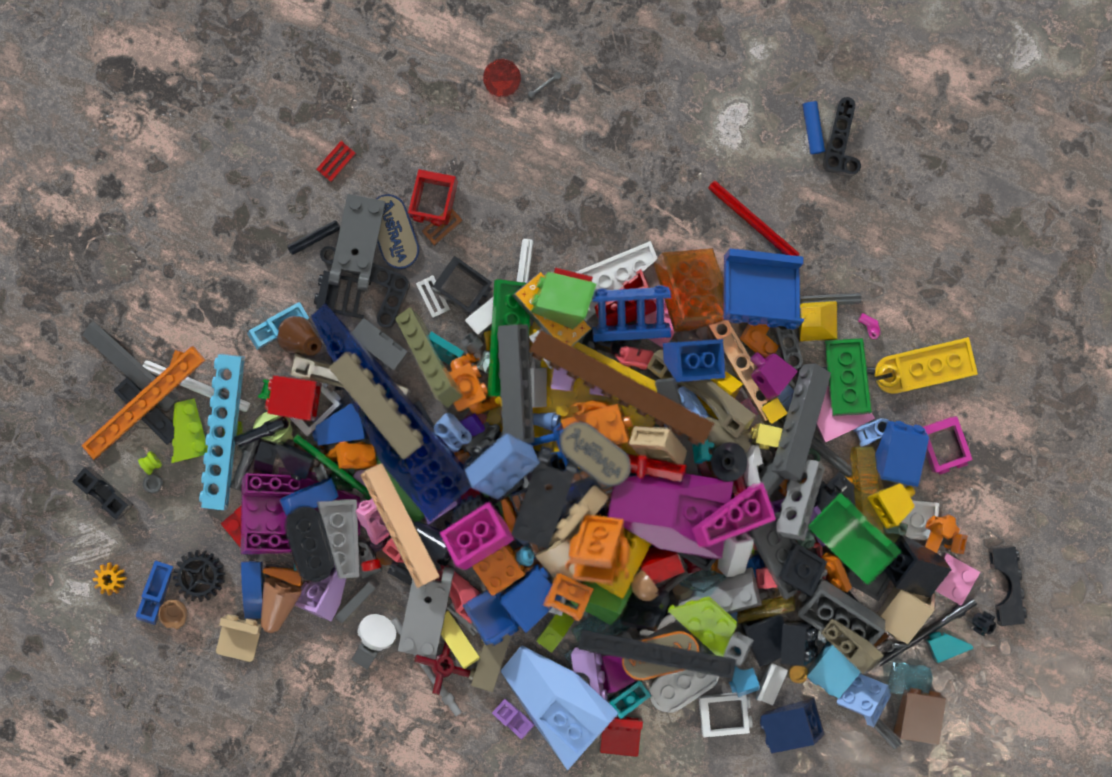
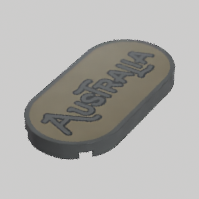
M575 422L565 427L561 432L559 442L563 455L597 482L605 486H615L625 481L628 477L631 466L627 454L591 425L584 422Z

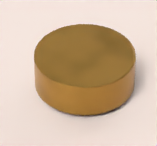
M792 665L789 668L788 675L793 682L803 683L807 680L808 670L805 666Z

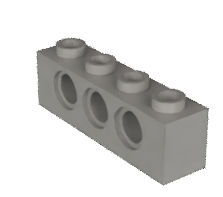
M807 459L801 479L791 480L787 485L786 499L782 502L781 506L782 513L776 523V531L783 537L805 540L825 467L819 461ZM807 478V481L801 484L802 480ZM802 496L801 500L796 502L797 498ZM794 514H797L796 518L794 520H791V517Z

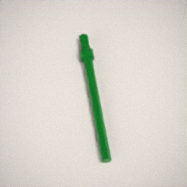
M299 435L295 436L293 439L295 443L362 493L366 500L372 499L363 484L342 468H339L337 464Z

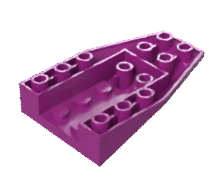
M246 473L242 478L241 554L291 553L284 530L286 515L280 499L319 481L308 477L306 479L302 478L300 481L294 479L291 475ZM336 488L339 496L332 501L355 499L357 500V509L359 508V496ZM357 517L358 536H359V535H360V522H359V519H358V517Z
M685 474L682 481H671L668 478L652 477L650 475H645L644 478H638V476L629 477L622 483L613 486L608 517L624 519V528L659 549L708 559H722L725 540L710 546L698 547L692 528L731 500L733 481H723L721 479Z

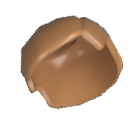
M643 570L634 576L631 587L633 593L639 599L651 601L657 597V587Z
M178 600L165 601L158 611L160 622L166 628L180 629L188 617L187 607Z

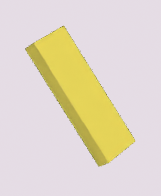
M447 611L441 635L461 666L466 669L480 659V656L451 613Z

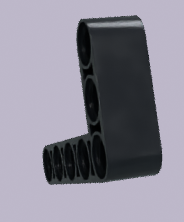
M325 246L320 251V258L332 266L334 258L326 260L325 254L331 250L335 255L336 248ZM373 263L369 281L388 288L377 315V322L381 327L388 329L393 327L396 322L395 318L399 315L408 293L410 282L404 275ZM348 272L358 277L360 276V274ZM381 272L388 274V278L384 282L378 280V275ZM397 280H405L406 285L403 289L396 288ZM391 297L398 298V304L395 307H391L388 303ZM385 314L391 316V322L387 325H384L381 321L382 316Z

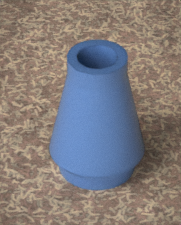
M556 412L533 413V425L553 431L558 424H561V415H558Z

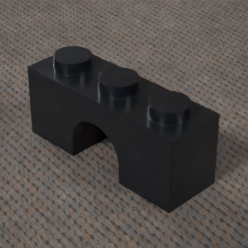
M84 467L72 481L85 494H89L102 504L101 508L115 520L121 519L133 506L131 501L91 467Z

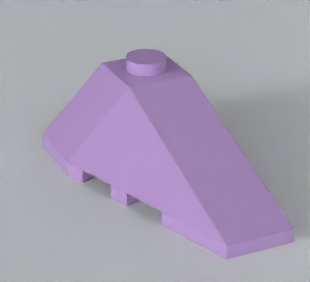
M334 564L330 575L326 579L319 582H305L301 586V596L295 606L332 622L341 603L346 578H338Z

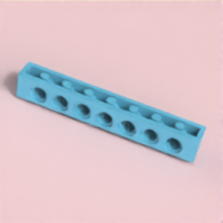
M218 354V358L216 357L214 361L216 377H213L212 380L214 396L210 398L212 414L208 417L210 432L206 436L208 450L203 460L206 468L201 478V482L204 483L203 491L200 492L199 502H202L201 508L226 510L229 506L235 452L234 437L237 434L245 356ZM226 369L232 373V377L229 380L224 377ZM224 388H226L230 393L228 399L222 396V390ZM222 407L227 410L226 418L220 415ZM218 427L225 429L224 437L218 434ZM216 446L222 447V456L216 453ZM214 465H218L221 468L220 475L213 471ZM212 484H216L219 487L218 493H214L211 490Z

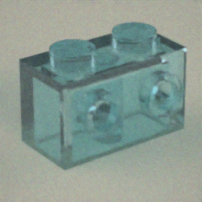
M893 662L888 679L890 692L903 694L904 689L910 690V687L922 689L924 693H929L933 681L931 668L923 665L915 666Z

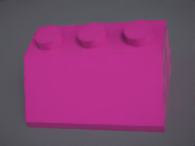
M490 502L440 533L456 566L467 570L514 540L507 524Z

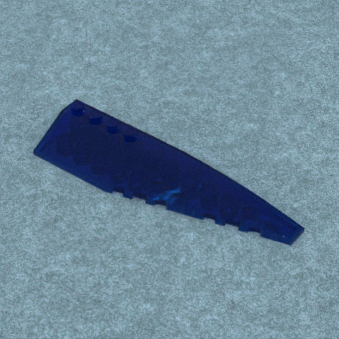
M324 304L310 317L333 363L346 352L355 353L360 358V365L363 369L367 368L373 374L374 378L372 380L385 389L386 397L389 400L393 399L399 408L397 410L401 415L405 414L411 421L409 425L413 430L417 429L424 437L422 439L424 444L408 458L403 459L346 390L361 419L363 427L368 433L371 444L378 454L380 462L431 522L472 488L468 476L464 473V465L435 433L431 425L328 305Z

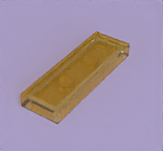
M794 595L788 599H783L780 596L761 601V606L737 612V620L739 623L795 611Z

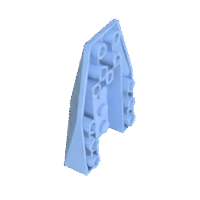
M523 645L519 647L501 669V673L532 722L567 770L619 713L575 672Z

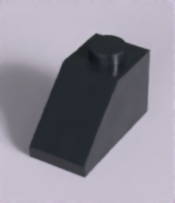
M266 441L260 442L255 457L253 474L274 475L279 459V454L275 448L276 444Z

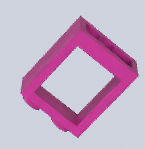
M952 416L923 427L927 434H931L953 426L964 457L939 465L929 439L926 456L932 472H938L939 475L949 472V468L957 466V468L967 466L968 461L973 460L957 416Z

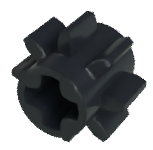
M986 611L983 614L977 613L972 619V624L975 626L973 630L982 636L992 634L996 629V622H994L996 617Z

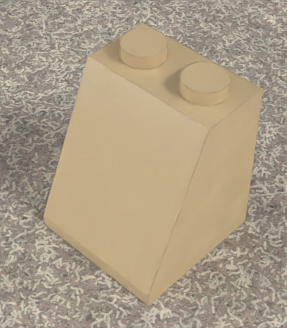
M894 586L877 615L885 619V631L891 633L898 641L909 644L933 613L935 593L929 598L896 589Z

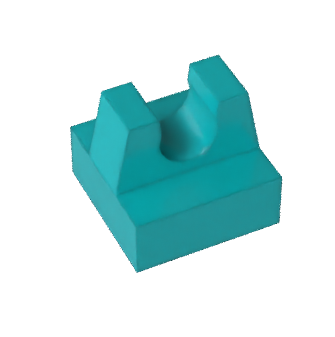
M706 440L704 444L692 445L694 464L711 461L712 454H709V449L714 448V443Z

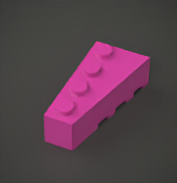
M763 482L752 484L693 527L692 530L698 547L713 545L776 520Z

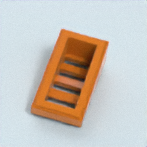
M508 496L502 499L501 504L504 521L510 532H512L518 515Z
M271 566L263 568V573L295 586L301 587L303 585V578L298 574L297 570Z

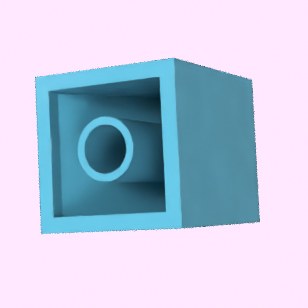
M827 641L809 667L807 678L813 684L825 689L829 695L839 699L861 672L833 644Z

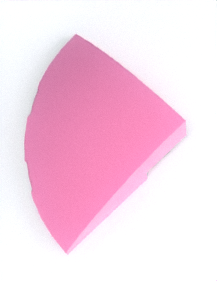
M827 386L816 427L823 442H828L875 418L872 412L871 414L832 416L829 386Z

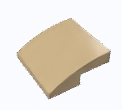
M568 538L555 542L552 547L540 550L535 555L554 579L557 573L573 579L575 565H570L569 572L565 567L566 562L570 560V557H568L570 548Z

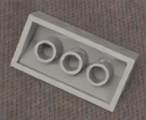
M753 568L745 569V573L735 577L722 575L692 583L693 594L688 599L679 600V606L685 605L688 601H697L700 598L710 596L728 614L762 605Z

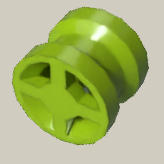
M149 451L146 457L138 459L141 468L148 475H151L154 469L162 467L160 460L152 451Z

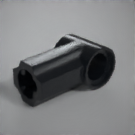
M592 329L585 335L582 344L593 350H601L612 355L619 352L621 347L620 340L594 342Z

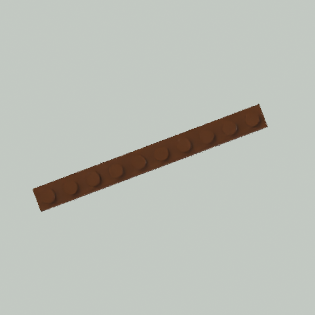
M542 330L539 331L529 350L533 352L532 357L542 362L543 358L550 362V367L558 371L560 368L568 371L566 375L575 380L578 377L585 380L583 384L593 390L595 386L602 390V395L610 399L612 396L620 399L618 403L627 408L630 405L637 408L635 412L645 418L647 414L654 418V423L662 427L664 424L672 427L671 432L678 436H681L682 433L689 436L688 441L697 446L699 443H705L715 424Z

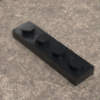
M126 377L113 391L128 404L142 390L131 379ZM157 406L141 418L166 445L172 442L174 439L173 422Z

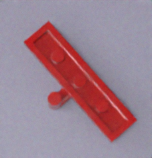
M626 453L630 460V471L637 473L638 478H644L645 474H648L652 477L668 478L671 481H682L686 473L687 465Z

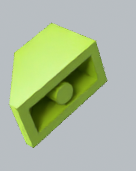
M564 612L562 616L555 614L536 641L552 653L575 620Z

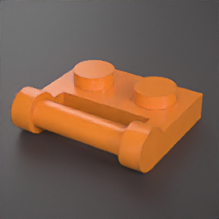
M557 573L543 605L548 608L553 607L572 616L574 620L580 621L593 588ZM556 594L579 604L577 609L554 600Z

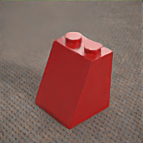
M273 375V379H270L268 384V390L271 391L270 398H267L265 403V409L268 410L267 414L316 421L322 383Z
M657 547L648 549L639 566L654 584L685 572L677 552Z

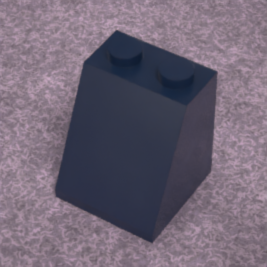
M814 698L772 709L760 716V725L765 731L766 745L770 748L771 754L813 746L825 735Z

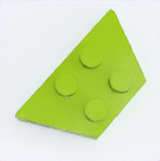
M710 596L700 598L697 601H688L685 605L677 607L672 605L669 607L668 612L715 655L724 656L735 631L737 621Z

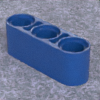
M329 478L281 498L280 503L287 517L289 512L296 507L309 506L316 508L318 507L317 502L332 501L339 495L332 478Z

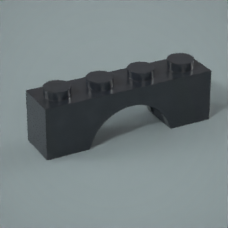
M1015 546L988 548L990 567L1001 571L1008 583V591L1005 598L995 605L997 624L1000 626L1025 624L1024 619L1027 618V612L1022 603L1024 590L1020 587L1022 572L1021 569H1018L1019 551L1018 549L1016 550Z

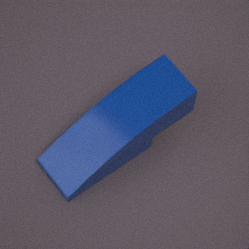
M158 561L154 562L135 616L137 620L156 625L158 611L164 602L173 566Z
M263 561L241 562L244 616L245 619L261 618L264 588Z

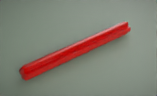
M713 181L709 185L708 189L784 255H800L798 251L717 181Z

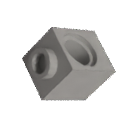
M735 632L729 641L724 657L737 659L736 665L741 666L746 660L754 640ZM734 647L740 648L741 654L736 653Z

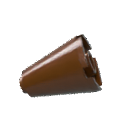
M290 316L279 325L277 341L284 351L313 356L321 350L322 343L313 326L306 318Z

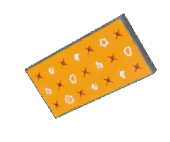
M540 271L512 296L544 332L573 346L592 329L585 320L574 329H570L531 312L533 307L530 304L534 294H537L539 289L536 287L540 277L545 276Z

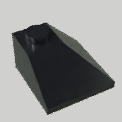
M283 441L277 443L275 448L287 472L291 473V477L300 481L302 478L306 479L316 458L310 453Z

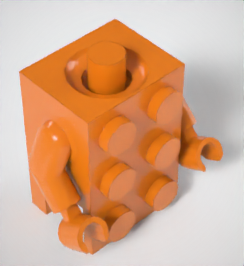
M467 353L453 360L450 363L452 371L449 374L463 395L462 398L454 403L457 411L462 412L469 408L473 414L476 413L477 415L499 407L501 403L497 404L495 402L497 397L494 396L488 399V388L485 383L481 384L479 380L482 377L476 365H472V363L480 359H476L474 353Z
M599 400L575 403L571 407H578L579 411L573 413V415L577 416L561 420L563 429L575 422L587 423L620 449L621 444L630 442L631 439L628 427L633 426L630 415L624 416L621 404L610 406L608 402Z
M592 515L584 516L580 531L570 541L568 555L570 560L565 564L568 572L570 565H575L573 579L613 584L615 574L620 578L621 571H626L625 578H629L626 564H629L630 548L624 534V519Z

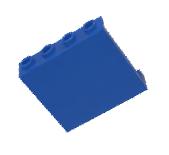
M729 248L724 255V320L731 323L746 322L750 325L765 324L768 327L798 328L804 322V319L800 318L799 270L803 265V257Z

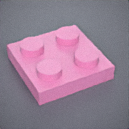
M945 553L943 557L952 570L935 591L962 606L980 572Z

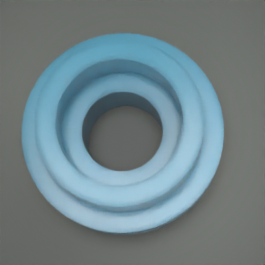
M522 547L517 552L516 558L518 563L524 566L532 565L534 553L529 547Z

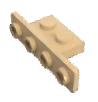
M593 485L582 500L572 506L566 519L563 518L556 527L557 530L550 541L549 548L560 540L568 538L571 541L580 531L584 516H594L608 500L609 496Z

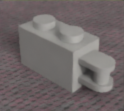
M530 352L532 407H547V368H541V361L532 357L533 353Z

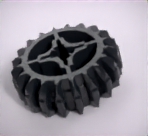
M195 550L194 556L192 551L188 552V557L185 555L181 557L183 562L178 561L176 563L180 569L175 568L173 570L175 573H178L177 576L173 577V580H179L175 587H182L178 592L181 594L185 591V599L192 595L191 601H196L198 596L199 602H203L204 596L207 600H210L211 595H217L216 590H222V586L218 583H225V580L221 579L220 576L226 575V572H220L219 569L224 568V565H217L220 561L219 558L212 560L214 553L207 557V550H204L202 555L200 550ZM194 560L204 561L199 569L188 566ZM209 565L213 570L214 580L208 575ZM185 571L191 577L189 585L185 579ZM201 572L203 578L197 581L196 573ZM200 583L211 586L206 591L194 590Z

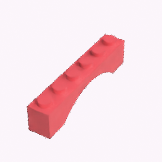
M391 537L382 551L395 562L404 563ZM441 565L442 570L436 569L440 576L436 580L441 582L445 567ZM454 571L449 596L454 604L455 611L471 624L472 621L462 605L481 594V592Z

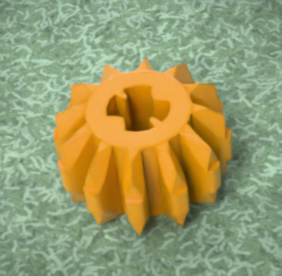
M111 562L107 563L106 566L104 564L100 565V570H95L94 572L98 576L93 578L94 582L98 581V584L94 586L95 589L101 587L100 593L104 594L107 591L108 596L112 595L113 592L119 593V588L125 587L121 581L127 580V577H121L125 570L118 571L119 565L113 566ZM111 575V580L113 582L108 583L109 579L107 578V576Z

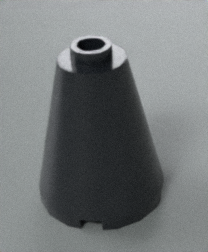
M420 521L412 522L435 568L442 570L441 565L446 566L452 559L440 534L443 530Z

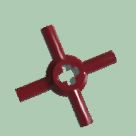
M446 641L442 654L436 656V659L416 655L414 662L430 666L432 672L436 675L432 691L434 695H440L445 677L454 673L469 678L471 670L454 666L453 660L449 657L451 649Z

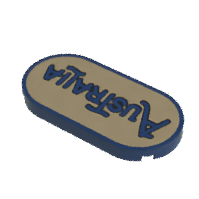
M390 194L381 195L376 198L377 200L385 201L377 242L384 261L391 267L397 269L408 268L415 263L420 249L406 206L397 196Z

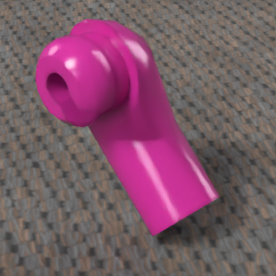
M862 313L858 322L867 326L871 339H877L881 334L878 321Z

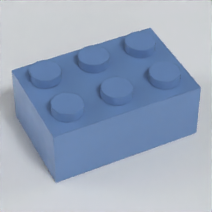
M506 433L471 464L465 472L472 488L499 499L526 474L532 471L539 464V461L531 445Z

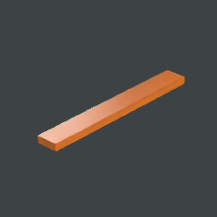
M191 346L81 446L93 460H96L206 361L194 346Z

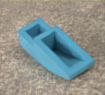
M298 302L248 331L247 334L257 350L277 339L279 325L286 318L300 316L307 320L309 319L301 303Z

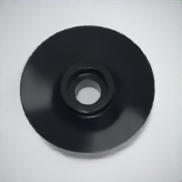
M726 442L714 450L711 457V468L719 479L734 481L740 478L746 470L747 456L740 445ZM725 458L728 459V463L726 465L724 464Z

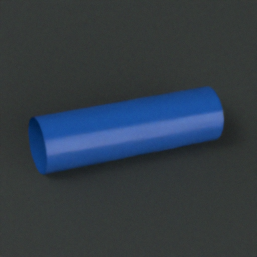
M818 102L804 103L802 106L810 154L824 153L825 146Z

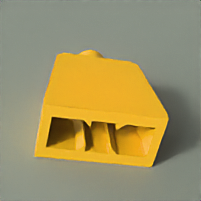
M901 483L867 497L886 529L898 526L915 506L911 499L915 495L914 488L910 485L904 488Z

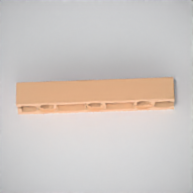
M719 304L710 309L711 311H716L720 319L719 322L715 324L711 322L707 316L708 310L700 314L714 339H723L724 356L739 381L743 383V388L763 421H767L768 419L761 410V407L768 400L766 397L763 401H759L756 398V393L760 389L751 378V374L756 369V366L750 361L749 354L729 321L724 320V313ZM718 325L726 327L724 335L717 333L716 328ZM739 357L744 358L746 361L744 368H739L736 364V360Z
M381 463L366 470L360 476L416 587L419 588L440 577L383 464Z

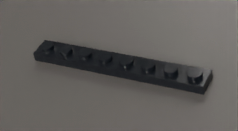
M581 629L578 645L579 650L733 679L737 660Z

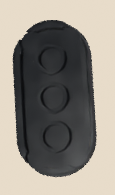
M296 507L289 512L284 523V530L294 564L302 578L312 582H319L330 575L335 564L321 514L312 507Z

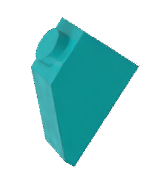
M940 631L930 634V638L925 639L933 660L937 663L974 649L968 642Z

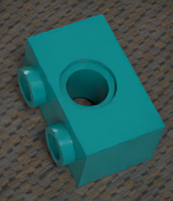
M637 680L615 694L608 702L619 712L617 715L622 719L651 697V693L642 680Z

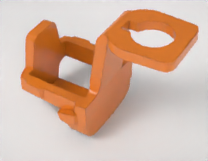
M951 515L930 517L925 528L931 531L925 547L937 553L943 537L949 540L951 537L958 535L960 528L956 525V518Z

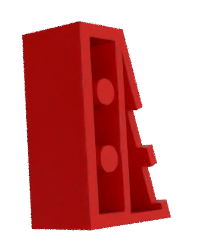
M642 269L636 272L637 275L630 281L626 280L619 290L650 288V285ZM645 299L646 316L656 311L655 299ZM625 300L626 324L637 319V300ZM606 301V325L616 326L618 324L617 301ZM597 304V305L594 307V309H595L596 314H597V317H598V304Z

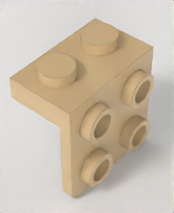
M227 614V616L222 617L219 626H222L216 649L217 654L248 662L253 661L261 633V624H257V621L253 619H246L245 621L238 619L239 616Z

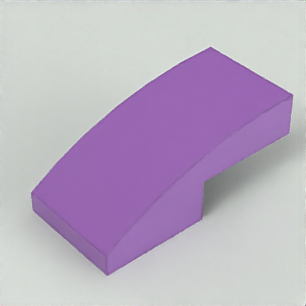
M506 699L492 712L497 719L505 726H508L520 739H523L535 726L530 719Z

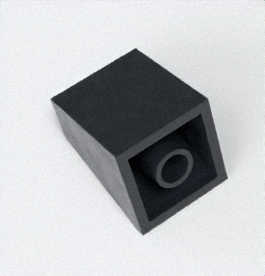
M900 535L894 544L901 552L884 571L896 589L930 598L952 569L943 556L905 535Z
M771 600L766 605L737 612L746 637L754 640L751 650L759 667L780 659L782 630L785 623L774 601Z

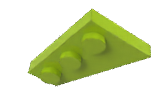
M195 398L174 403V439L172 440L174 450L172 463L204 456L207 453L208 447Z

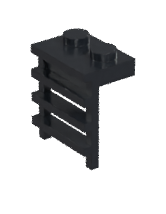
M324 271L323 275L320 274L318 279L320 291L316 293L314 298L316 309L363 319L364 315L357 314L362 290H357L353 313L346 312L352 282L358 283L359 279L341 275L340 283L341 279L348 282L342 310H337L335 307L340 283L339 286L329 284V271Z

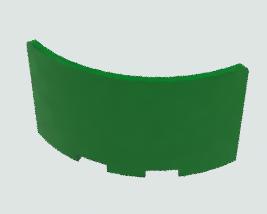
M841 493L808 526L866 584H870L901 552L892 541L873 526Z

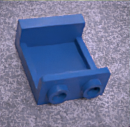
M487 589L462 605L485 645L493 644L495 646L503 641L502 637L508 634L510 636L519 631L518 627L520 625L501 604V591L492 596Z

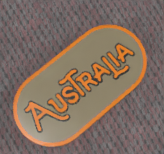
M683 631L641 639V641L699 652L696 640L690 634ZM626 658L621 659L625 672L637 680H647L684 671L683 669Z

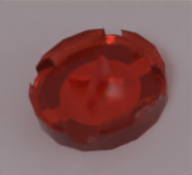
M497 59L485 68L483 82L487 91L492 95L508 97L518 90L521 83V73L512 61Z

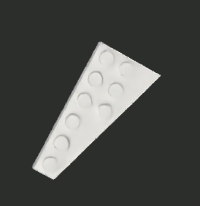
M651 241L581 269L576 273L592 276V282L596 283L594 291L600 288L619 290L626 280L630 281L637 275L636 272L642 269V271H645L658 258ZM592 299L584 319L585 321L596 313L594 307L598 302H593Z

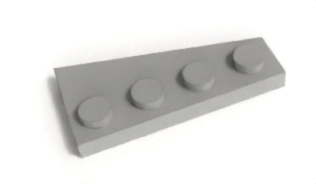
M357 500L317 502L331 547L338 578L359 577L357 514L355 512L357 510Z

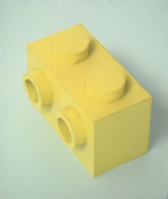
M755 424V427L751 428L750 434L752 438L750 439H752L753 444L759 445L760 449L778 448L782 428Z

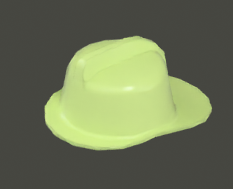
M265 412L255 420L253 429L260 427L266 421L271 422L282 416ZM285 417L289 423L288 428L276 432L271 437L266 436L262 439L271 441L274 444L280 441L286 442L288 439L293 440L290 418Z

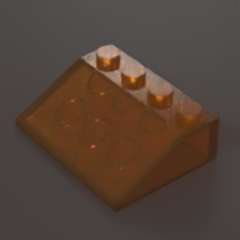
M713 248L662 252L654 262V267L660 285L669 287L671 298H664L674 332L694 330L725 321L724 281Z

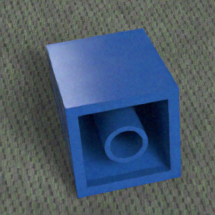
M356 401L316 425V430H313L314 442H318V445L368 439L365 412Z
M888 421L873 458L882 480L918 487L929 441L925 428L920 425H907L901 421Z
M538 564L501 592V604L525 632L529 631L553 608L543 605L553 582L549 578V572L544 567L540 568ZM556 594L554 600L559 602L562 597Z

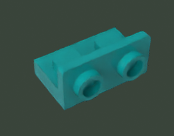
M432 331L429 334L430 341L440 360L450 365L453 360L464 356L465 352Z

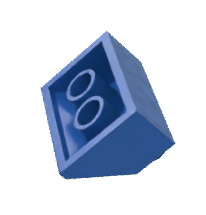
M723 339L663 343L664 363L677 382L725 378Z

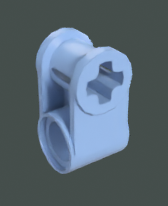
M445 413L434 425L435 433L454 452H457L461 449L462 445L468 444L472 440L470 432L451 413Z
M879 418L853 429L861 442L859 444L860 447L881 438L884 432L878 430V424L883 421L887 425L889 420Z

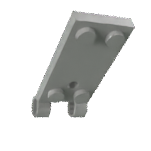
M445 566L442 582L433 580L419 588L416 587L412 579L398 651L436 659L455 568ZM426 596L431 597L432 601L430 603L425 601Z

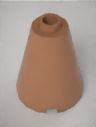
M275 577L266 578L263 588L261 627H263L265 632L274 633L279 631L301 596V587L288 582H281L280 579Z

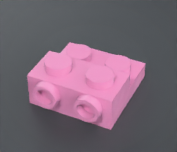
M373 500L362 501L355 512L361 526L366 528L371 542L377 545L389 536L390 533Z

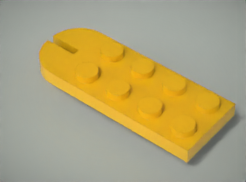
M969 337L886 356L876 364L874 374L877 377L892 373V377L876 380L878 387L889 394L901 393L978 375Z

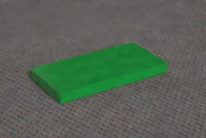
M863 338L825 341L827 371L831 373L828 383L832 416L871 414Z

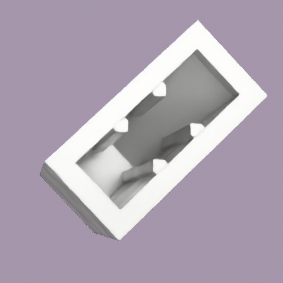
M493 297L465 319L478 336H481L492 326Z
M745 532L725 539L722 559H718V569L726 577H735L745 573L754 540Z

